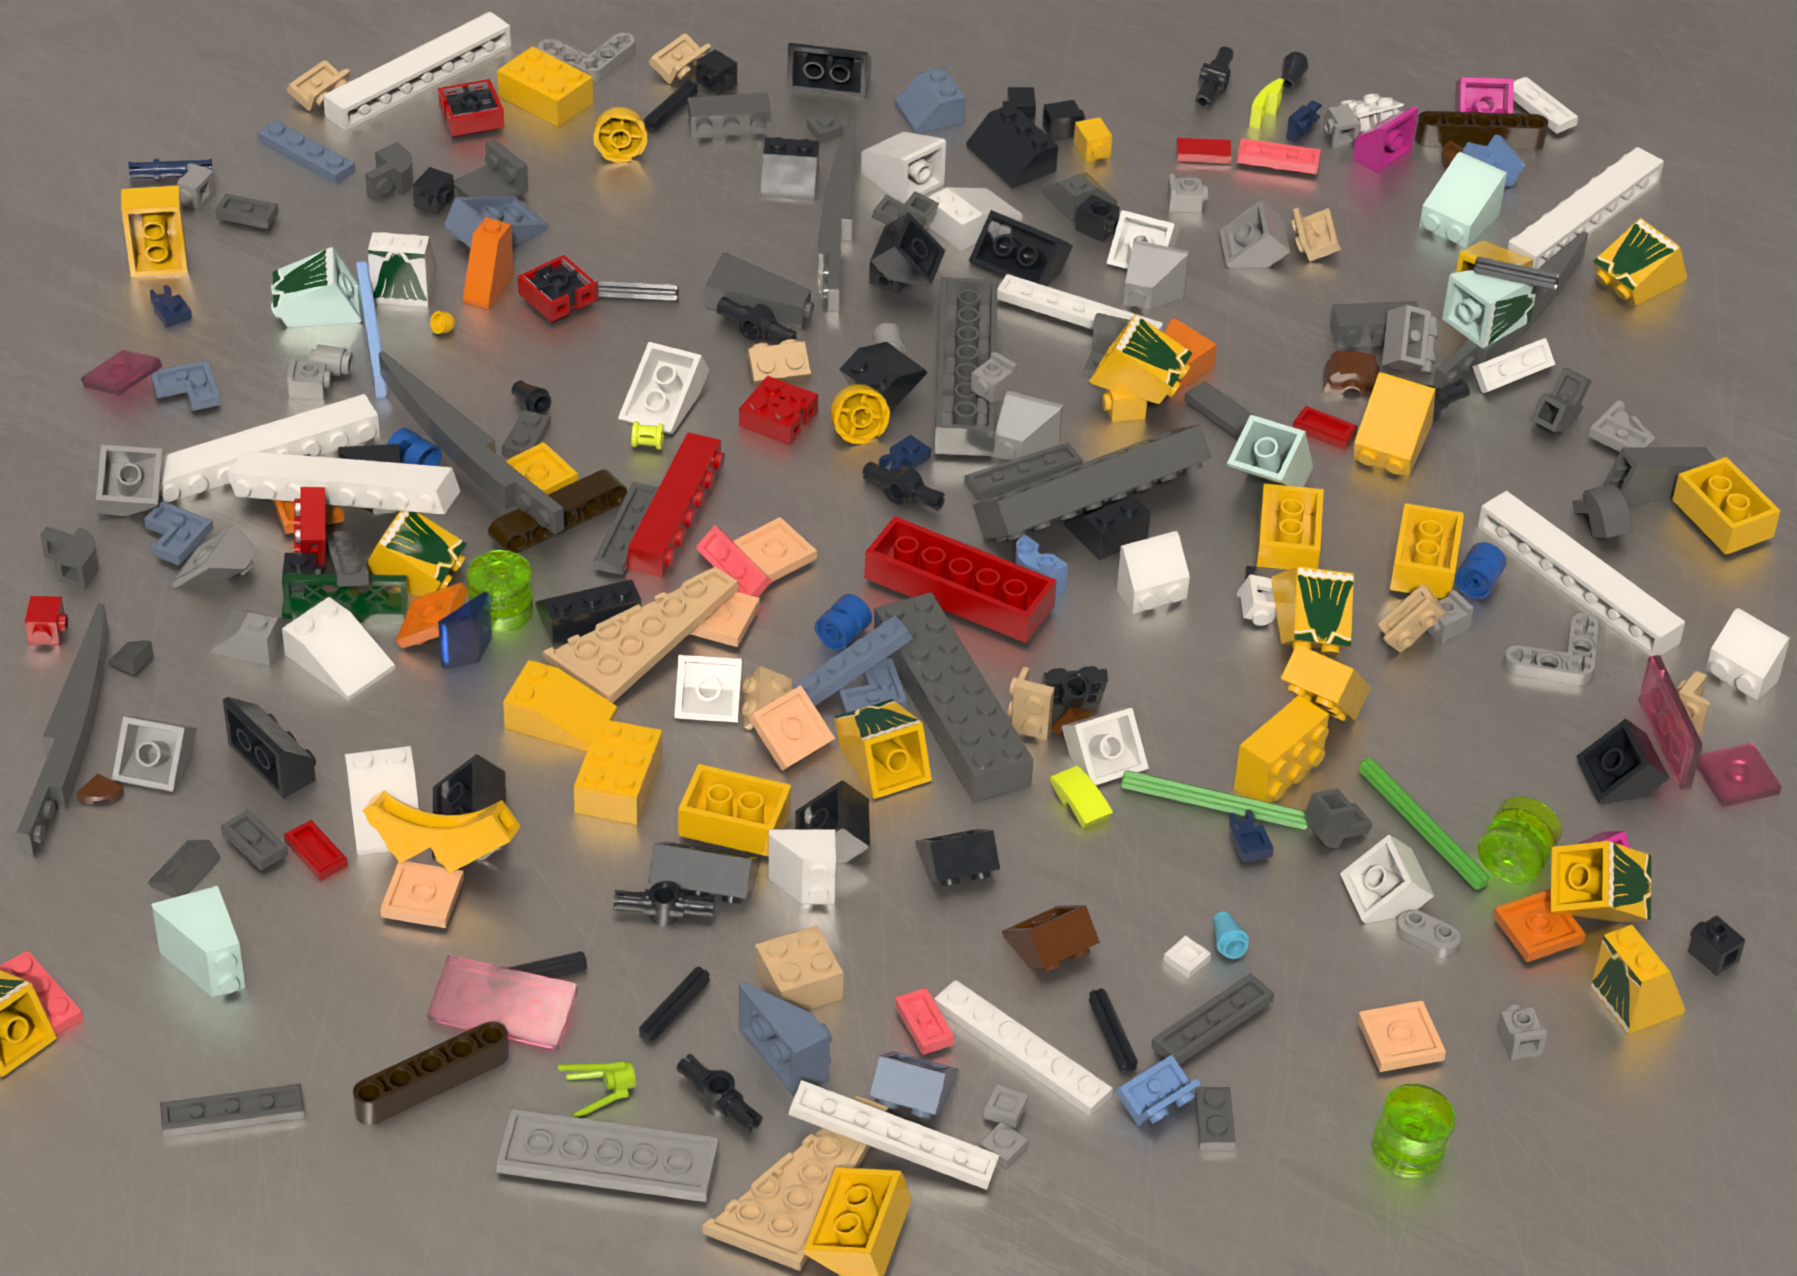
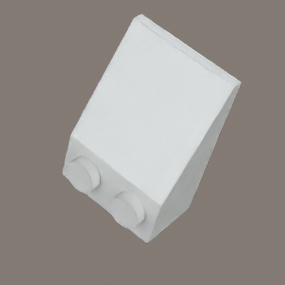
M946 187L928 197L939 203L935 218L928 227L960 251L976 244L990 210L1017 221L1023 219V214L987 188Z
M648 342L618 420L629 424L639 421L641 425L658 426L659 423L664 424V433L672 435L699 397L709 373V368L702 355Z
M330 597L282 628L285 655L347 701H350L395 669V664L352 613Z

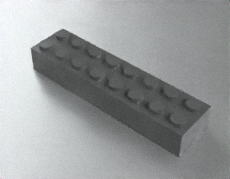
M941 277L934 454L993 456L995 402L991 403L971 391V374L990 359L991 353L996 352L998 280Z
M1201 425L1172 429L973 505L984 539L995 538L996 542L1006 539L1014 540L1022 537L1024 534L1026 535V531L1032 529L1036 531L1052 525V521L1058 519L1062 521L1075 517L1078 511L1084 509L1089 511L1101 507L1102 502L1108 500L1115 501L1127 497L1128 492L1148 489L1153 486L1152 483L1174 479L1178 477L1177 473L1183 471L1187 473L1202 468L1201 462L1211 459V455Z
M932 592L874 608V629L896 615L913 637V640L887 658H892L899 679L972 803L1030 787L1032 784L1034 759Z

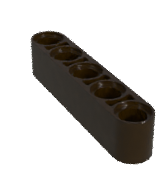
M1424 111L1418 115L1415 141L1419 145L1426 147H1444L1451 140L1461 148H1465L1468 142L1488 146L1496 134L1500 135L1512 149L1538 150L1544 146L1548 120L1539 114Z
M603 469L548 494L549 497L563 507L564 530L558 534L619 506L628 492L627 488L610 471ZM519 508L494 520L488 529L489 537L510 556L523 552L556 536L546 527H541L536 519Z
M497 1021L485 1022L359 1081L353 1088L354 1109L357 1120L365 1125L380 1123L502 1065L509 1058L508 1031L506 1026Z

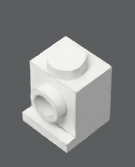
M1249 575L1237 591V597L1241 598L1243 618L1252 619L1253 623L1259 626L1272 623L1277 616L1272 579Z

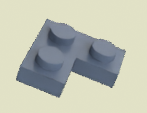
M207 360L150 371V378L157 399L186 393L192 411L221 405V397Z
M160 501L158 507H155L144 518L145 528L163 534L153 546L154 556L179 566L213 530V521L211 519Z
M892 658L883 659L862 674L866 685L839 689V701L844 714L893 699L906 710L908 708V701Z

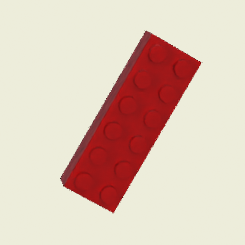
M896 516L892 518L865 551V579L910 597L932 592L942 610L1026 644L1055 607L1056 579Z

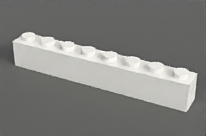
M488 12L324 94L325 117L344 131H347L510 48V25L493 13Z
M1639 147L1629 154H1624L1618 162L1608 166L1602 174L1592 178L1583 188L1577 189L1571 197L1561 201L1556 208L1549 213H1545L1540 220L1533 225H1529L1517 237L1511 238L1506 249L1532 258V268L1539 269L1580 233L1585 231L1589 236L1660 182L1664 160Z
M362 394L163 455L158 504L160 501L169 503L230 484L226 473L243 451L291 455L310 454L317 457L336 451L338 447H349L380 437L378 414L366 395Z
M243 451L226 473L236 497L294 502V499H300V487H325V504L445 514L460 493L453 468Z
M1505 491L1482 505L1478 523L1479 529L1652 658L1657 659L1680 644L1685 625L1684 620L1547 521L1543 516L1532 510L1521 500Z

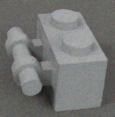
M1404 305L1389 310L1382 366L1404 372L1420 368V373L1431 374L1432 364L1436 361L1434 344L1439 333V329L1436 328L1437 317L1430 316L1431 311L1411 305Z

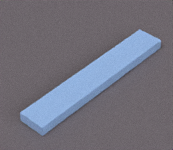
M366 261L356 262L358 287L376 399L386 398L387 385L380 375L378 353L382 352L368 263Z

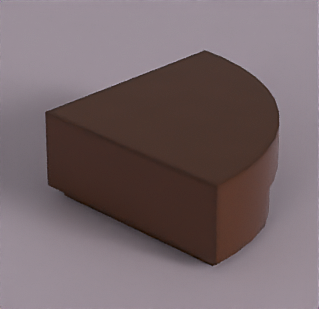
M1451 140L1444 145L1441 161L1446 169L1459 152L1464 153L1463 149Z
M1070 707L1051 728L1056 736H1064L1062 725L1094 716L1092 710Z
M97 773L76 794L79 802L94 804L93 801L109 799V802L114 801L124 795V790L120 784Z

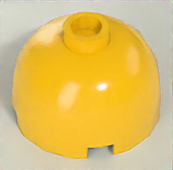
M613 107L604 111L595 123L593 129L594 145L606 160L615 163L629 162L632 160V157L640 155L647 145V128L642 117L632 109Z
M853 384L843 388L835 396L830 407V418L834 429L845 441L852 444H866L870 442L867 439H872L876 435L879 437L884 433L889 423L890 410L886 400L876 389L865 384Z

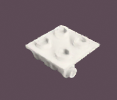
M1377 93L1364 95V99L1359 101L1345 100L1340 102L1341 105L1348 104L1360 121L1359 133L1369 130L1378 122L1400 112L1397 108L1404 106L1401 102L1393 101L1392 97H1379Z

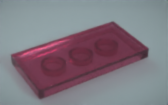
M1649 656L1638 701L1678 787L1681 790L1691 789L1703 744L1661 656Z
M447 955L427 1013V1018L429 1021L469 1030L488 1021H497L506 1026L508 1039L559 1050L579 988L576 983Z

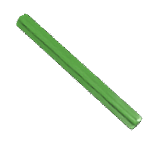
M1368 757L1360 762L1359 772L1475 890H1480L1488 885L1489 875L1373 758Z
M1126 770L1122 777L1121 787L1126 790L1226 813L1234 812L1235 815L1244 817L1246 810L1250 809L1257 820L1300 830H1307L1309 826L1305 821L1304 810Z

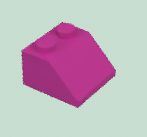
M1459 78L1456 81L1455 111L1513 113L1514 79Z
M1413 106L1378 122L1364 133L1359 134L1354 141L1353 159L1375 173H1379L1412 152L1419 108Z

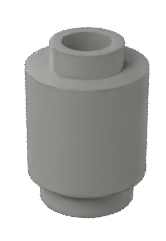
M885 323L879 325L874 330L872 335L874 344L888 342L905 354L906 348L900 328L897 325Z
M318 344L316 349L311 350L309 362L326 363V371H331L332 376L343 377V375L351 374L354 355L352 352H347L346 348Z

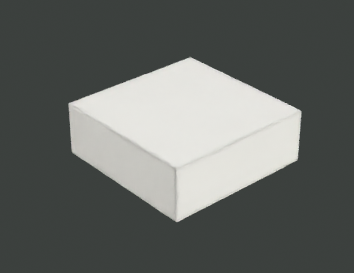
M1185 935L1164 953L1163 961L1190 979L1210 961L1211 953Z

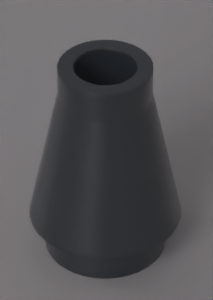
M1291 52L1284 57L1281 79H1284L1283 89H1294L1296 83L1308 70V60L1304 54Z
M521 380L512 386V395L519 400L526 411L545 414L549 410L551 397L546 389L527 384Z

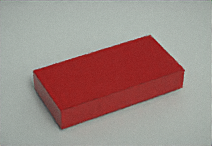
M1177 138L1178 162L1231 164V140Z
M1308 406L1303 408L1293 421L1292 426L1293 428L1305 431L1307 436L1343 450L1346 449L1358 430V426Z
M312 820L284 833V842L320 881L348 866L347 857Z

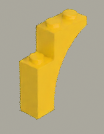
M382 791L374 795L362 810L369 824L377 830L385 841L387 849L395 855L400 863L431 847L437 861L444 865L449 874L510 842L521 827L503 800L473 813L439 815L412 808L393 798L386 791Z

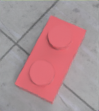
M927 988L895 997V1007L922 1055L954 1045V1035Z

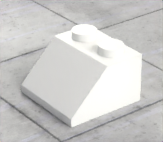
M1122 210L1106 264L1128 270L1134 240L1174 248L1180 228L1170 222Z
M1177 531L1121 546L1117 592L1132 614L1187 599L1190 576Z
M1737 608L1711 648L1706 671L1758 701L1778 683L1790 638Z
M679 655L675 718L738 722L744 659Z
M1132 707L1117 708L1061 726L1069 756L1074 764L1078 765L1095 785L1121 778L1126 770L1140 772L1149 769Z
M769 829L768 879L801 904H835V830Z
M1387 835L1340 873L1362 922L1366 924L1399 918L1400 914L1404 911L1418 910L1434 897L1412 848L1391 835Z

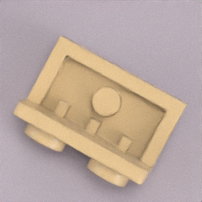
M684 33L651 56L648 63L669 84H672L677 79L684 80L696 66V60L707 54L712 46L707 43L700 48Z
M323 60L290 83L287 92L310 112L317 106H324V94L348 83L351 71L345 68L338 72L331 64Z
M1299 207L1293 209L1295 219L1291 220L1295 234L1298 236L1295 240L1300 253L1306 252L1310 262L1341 250L1333 215L1329 208L1304 218Z
M794 339L782 341L779 345L769 346L768 343H759L748 349L746 361L750 364L753 385L760 384L767 375L782 381L809 378L811 375L805 341L797 342Z
M1422 584L1379 622L1378 625L1385 634L1383 638L1385 642L1401 653L1410 647L1428 628L1434 626L1446 611L1430 588Z
M759 666L752 675H748L744 679L741 688L744 693V704L741 713L744 715L745 729L751 730L753 728L752 723L748 719L750 715L792 691L791 678Z
M1023 667L1019 677L1014 676L1010 685L1009 695H1013V699L1008 708V717L1012 718L1011 723L1017 733L1047 740L1051 732L1054 687L1029 681L1030 668Z
M1697 670L1689 680L1683 679L1677 689L1676 696L1678 699L1671 713L1672 722L1668 736L1693 748H1697L1700 744L1710 702L1702 698L1707 675Z

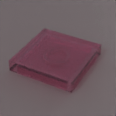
M121 350L83 375L80 379L85 388L120 396L163 366L157 357Z
M1753 742L1699 754L1695 757L1694 764L1722 807L1778 795L1781 792V784Z

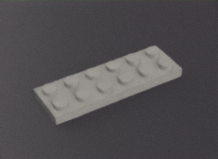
M511 1109L496 1162V1172L706 1202L718 1153L719 1137Z

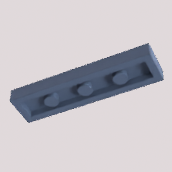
M278 120L257 132L259 142L335 184H338L355 172L354 162Z
M895 615L838 655L830 658L813 672L805 675L792 686L795 689L801 685L813 705L816 706L913 640V637Z

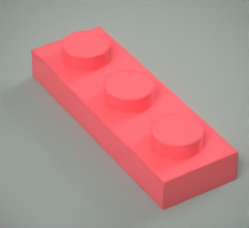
M1241 138L1237 163L1249 166L1270 167L1276 170L1284 169L1300 173L1317 174L1321 149Z
M716 525L711 528L695 547L714 567H717L738 581L739 589L737 591L739 593L759 597L772 582L745 552Z
M28 950L0 965L1 971L31 982L55 1035L83 1021V1014L79 1007Z

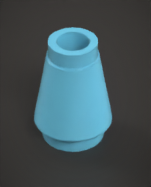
M1229 912L1217 913L1213 917L1218 951L1230 959L1243 956L1248 950V935Z

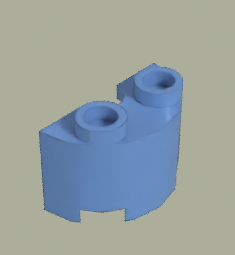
M1024 534L1016 542L1015 564L1056 579V595L1065 592L1068 564L1054 554H1040L1038 552L1040 545Z

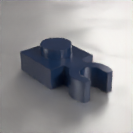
M1311 100L1307 106H1301L1289 116L1286 139L1295 143L1303 135H1307L1312 128V122L1316 123L1320 119V115L1316 114V112L1322 107V104Z
M168 285L163 286L164 294H156L153 289L149 291L154 312L166 328L192 319V312L180 294L172 296L171 288Z
M910 434L890 447V454L880 457L879 466L883 468L890 466V469L901 471L903 467L914 469L931 458V448Z
M1250 809L1246 810L1244 821L1238 820L1234 812L1230 813L1229 827L1232 830L1231 840L1241 862L1273 857L1274 847L1263 825L1254 826L1255 816Z

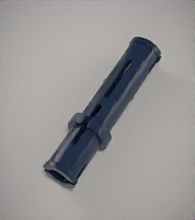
M153 159V162H128L129 179L154 178L155 181H160V178L183 177L188 172L187 165L189 163L213 170L212 159L159 161V159Z

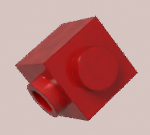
M30 596L24 621L28 644L60 645L62 632H67L68 615L64 612L62 596Z

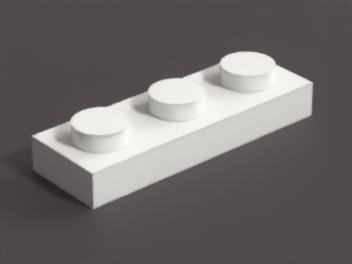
M1526 76L1514 81L1513 100L1530 114H1539L1547 118L1548 127L1556 134L1577 125L1578 116Z
M1542 338L1472 367L1482 393H1485L1553 366L1555 361L1547 339Z

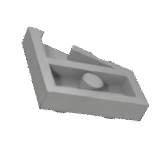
M1617 400L1589 430L1588 437L1619 452L1622 447L1654 446L1655 437L1648 429L1641 425V422L1635 415L1630 417L1624 411L1625 404L1620 400Z

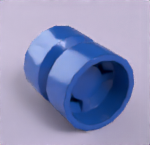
M408 428L397 430L387 443L399 444L400 463L439 466L441 462V449L432 442L422 439L420 435Z
M1481 542L1473 545L1455 574L1454 579L1457 588L1470 598L1482 599L1487 597L1507 565L1504 553L1491 543Z
M845 594L817 619L815 631L821 642L828 648L841 651L871 624L872 614L867 604L861 598L854 594Z

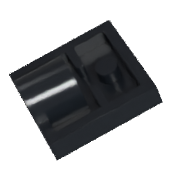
M1095 666L1083 667L1078 671H1066L1064 668H1055L1043 674L1041 684L1054 687L1053 707L1081 708L1087 704L1101 703L1108 683L1107 669H1098Z

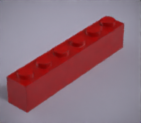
M687 432L628 545V570L663 578L668 566H673L676 550L678 547H682L685 542L687 528L694 525L696 511L698 508L703 507L707 489H712L715 473L723 467L725 453L721 452L720 439Z

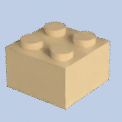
M817 925L755 944V973L767 993L806 1011L843 999L844 972Z

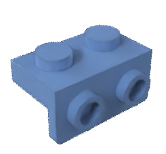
M1495 134L1488 146L1468 142L1463 149L1466 155L1507 172L1505 186L1512 187L1525 167L1523 161L1500 135Z
M1170 1055L1119 1087L1115 1092L1137 1126L1147 1120H1150L1153 1125L1169 1114L1167 1108L1172 1104L1176 1103L1178 1108L1194 1099L1196 1096L1193 1091L1201 1085V1082L1198 1078L1190 1082L1173 1055Z

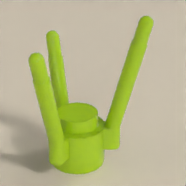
M631 1061L570 1063L557 1066L559 1071H583L567 1074V1080L603 1077L606 1090L612 1089L614 1093L571 1114V1117L580 1118L617 1099L629 1097L628 1089L636 1087V1077Z

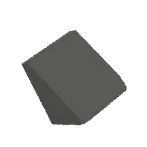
M149 640L127 642L109 660V664L132 675H136L154 657L152 642Z

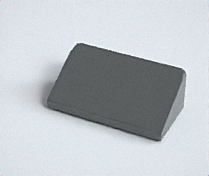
M187 840L154 874L148 883L151 887L172 897L188 894L220 861V855L210 840Z

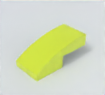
M1278 78L1271 82L1257 95L1252 104L1249 127L1260 129L1265 114L1276 116L1282 99L1284 79Z
M1078 765L1050 776L1049 780L1063 806L1070 805L1082 829L1107 819L1112 815L1113 811L1102 793Z

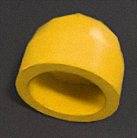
M446 311L434 312L430 319L431 329L436 334L450 333L455 327L453 315Z

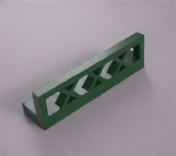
M282 574L284 597L282 618L292 619L293 621L330 597L350 611L359 623H403L409 607L407 575H369V585H363L369 591L359 593L352 589L355 586L337 587L334 574ZM290 585H303L307 590L304 592H291ZM324 585H333L338 590L336 592H326L322 587ZM386 586H400L401 593H389L384 588Z

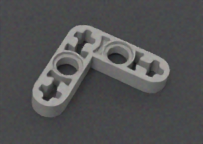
M617 33L591 54L584 53L554 39L541 41L538 44V49L592 76L593 82H598L635 53V38L629 33Z
M1578 613L1572 617L1568 634L1567 653L1521 645L1509 647L1504 656V669L1512 675L1573 685H1586L1590 683L1595 669L1598 620L1593 615L1587 613ZM1581 627L1586 628V634H1580ZM1583 646L1588 648L1589 651L1581 652L1574 647ZM1541 663H1553L1556 668H1546ZM1577 664H1583L1582 671L1577 670Z

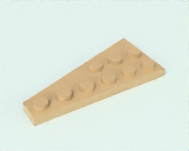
M713 567L683 582L681 588L669 594L662 592L654 596L655 601L643 607L638 604L597 624L594 631L582 637H579L577 634L567 639V644L555 650L553 647L542 651L544 660L613 703L739 589L738 581L717 567Z
M857 1095L852 1098L858 1102L888 1112L887 1106ZM825 1128L819 1130L815 1135L811 1133L802 1141V1146L792 1154L788 1152L751 1183V1189L738 1200L734 1198L725 1205V1211L715 1219L710 1218L702 1225V1234L800 1271L808 1258L803 1249L835 1167L858 1168L870 1146Z

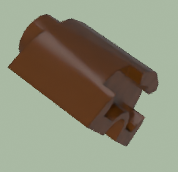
M1337 350L1333 352L1331 359L1326 362L1323 370V392L1343 394L1345 390L1353 388L1359 391L1360 396L1371 397L1380 372L1375 355L1358 351L1344 352Z

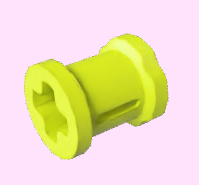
M634 421L631 438L632 447L637 448L638 445L656 446V449L662 450L664 424L659 423L658 426L641 425L639 421Z

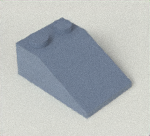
M515 196L455 197L444 224L453 233L454 238L464 242L470 249L473 232L485 217L511 224L512 247L547 230L549 226L548 223Z
M746 982L740 984L739 1030L792 1096L795 1097L801 1080L816 1086L828 1081L829 1064H831L830 1042L832 1037L827 1026L824 1023L820 1024L812 1013Z

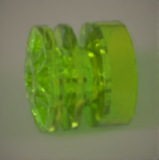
M505 550L485 552L474 558L469 564L466 574L469 592V614L472 621L484 630L500 633L514 631L526 625L531 619L534 609L532 569L529 562L520 554Z
M1524 796L1510 797L1502 802L1492 822L1482 835L1477 845L1478 856L1483 865L1496 877L1515 884L1530 883L1539 877L1548 858L1552 854V847L1557 846L1562 836V825L1557 815L1547 805L1538 800Z
M1404 1084L1394 1088L1385 1098L1380 1118L1373 1133L1371 1146L1374 1157L1382 1167L1401 1177L1423 1178L1434 1173L1442 1163L1447 1144L1454 1130L1456 1115L1453 1105L1445 1095L1433 1087L1422 1084Z

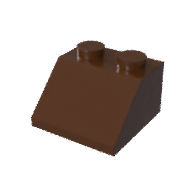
M1086 905L1055 906L1002 930L1004 938L1029 968H1043L1044 972L1061 967L1063 965L1061 960L1071 956L1072 959H1076L1089 954V947L1100 943Z

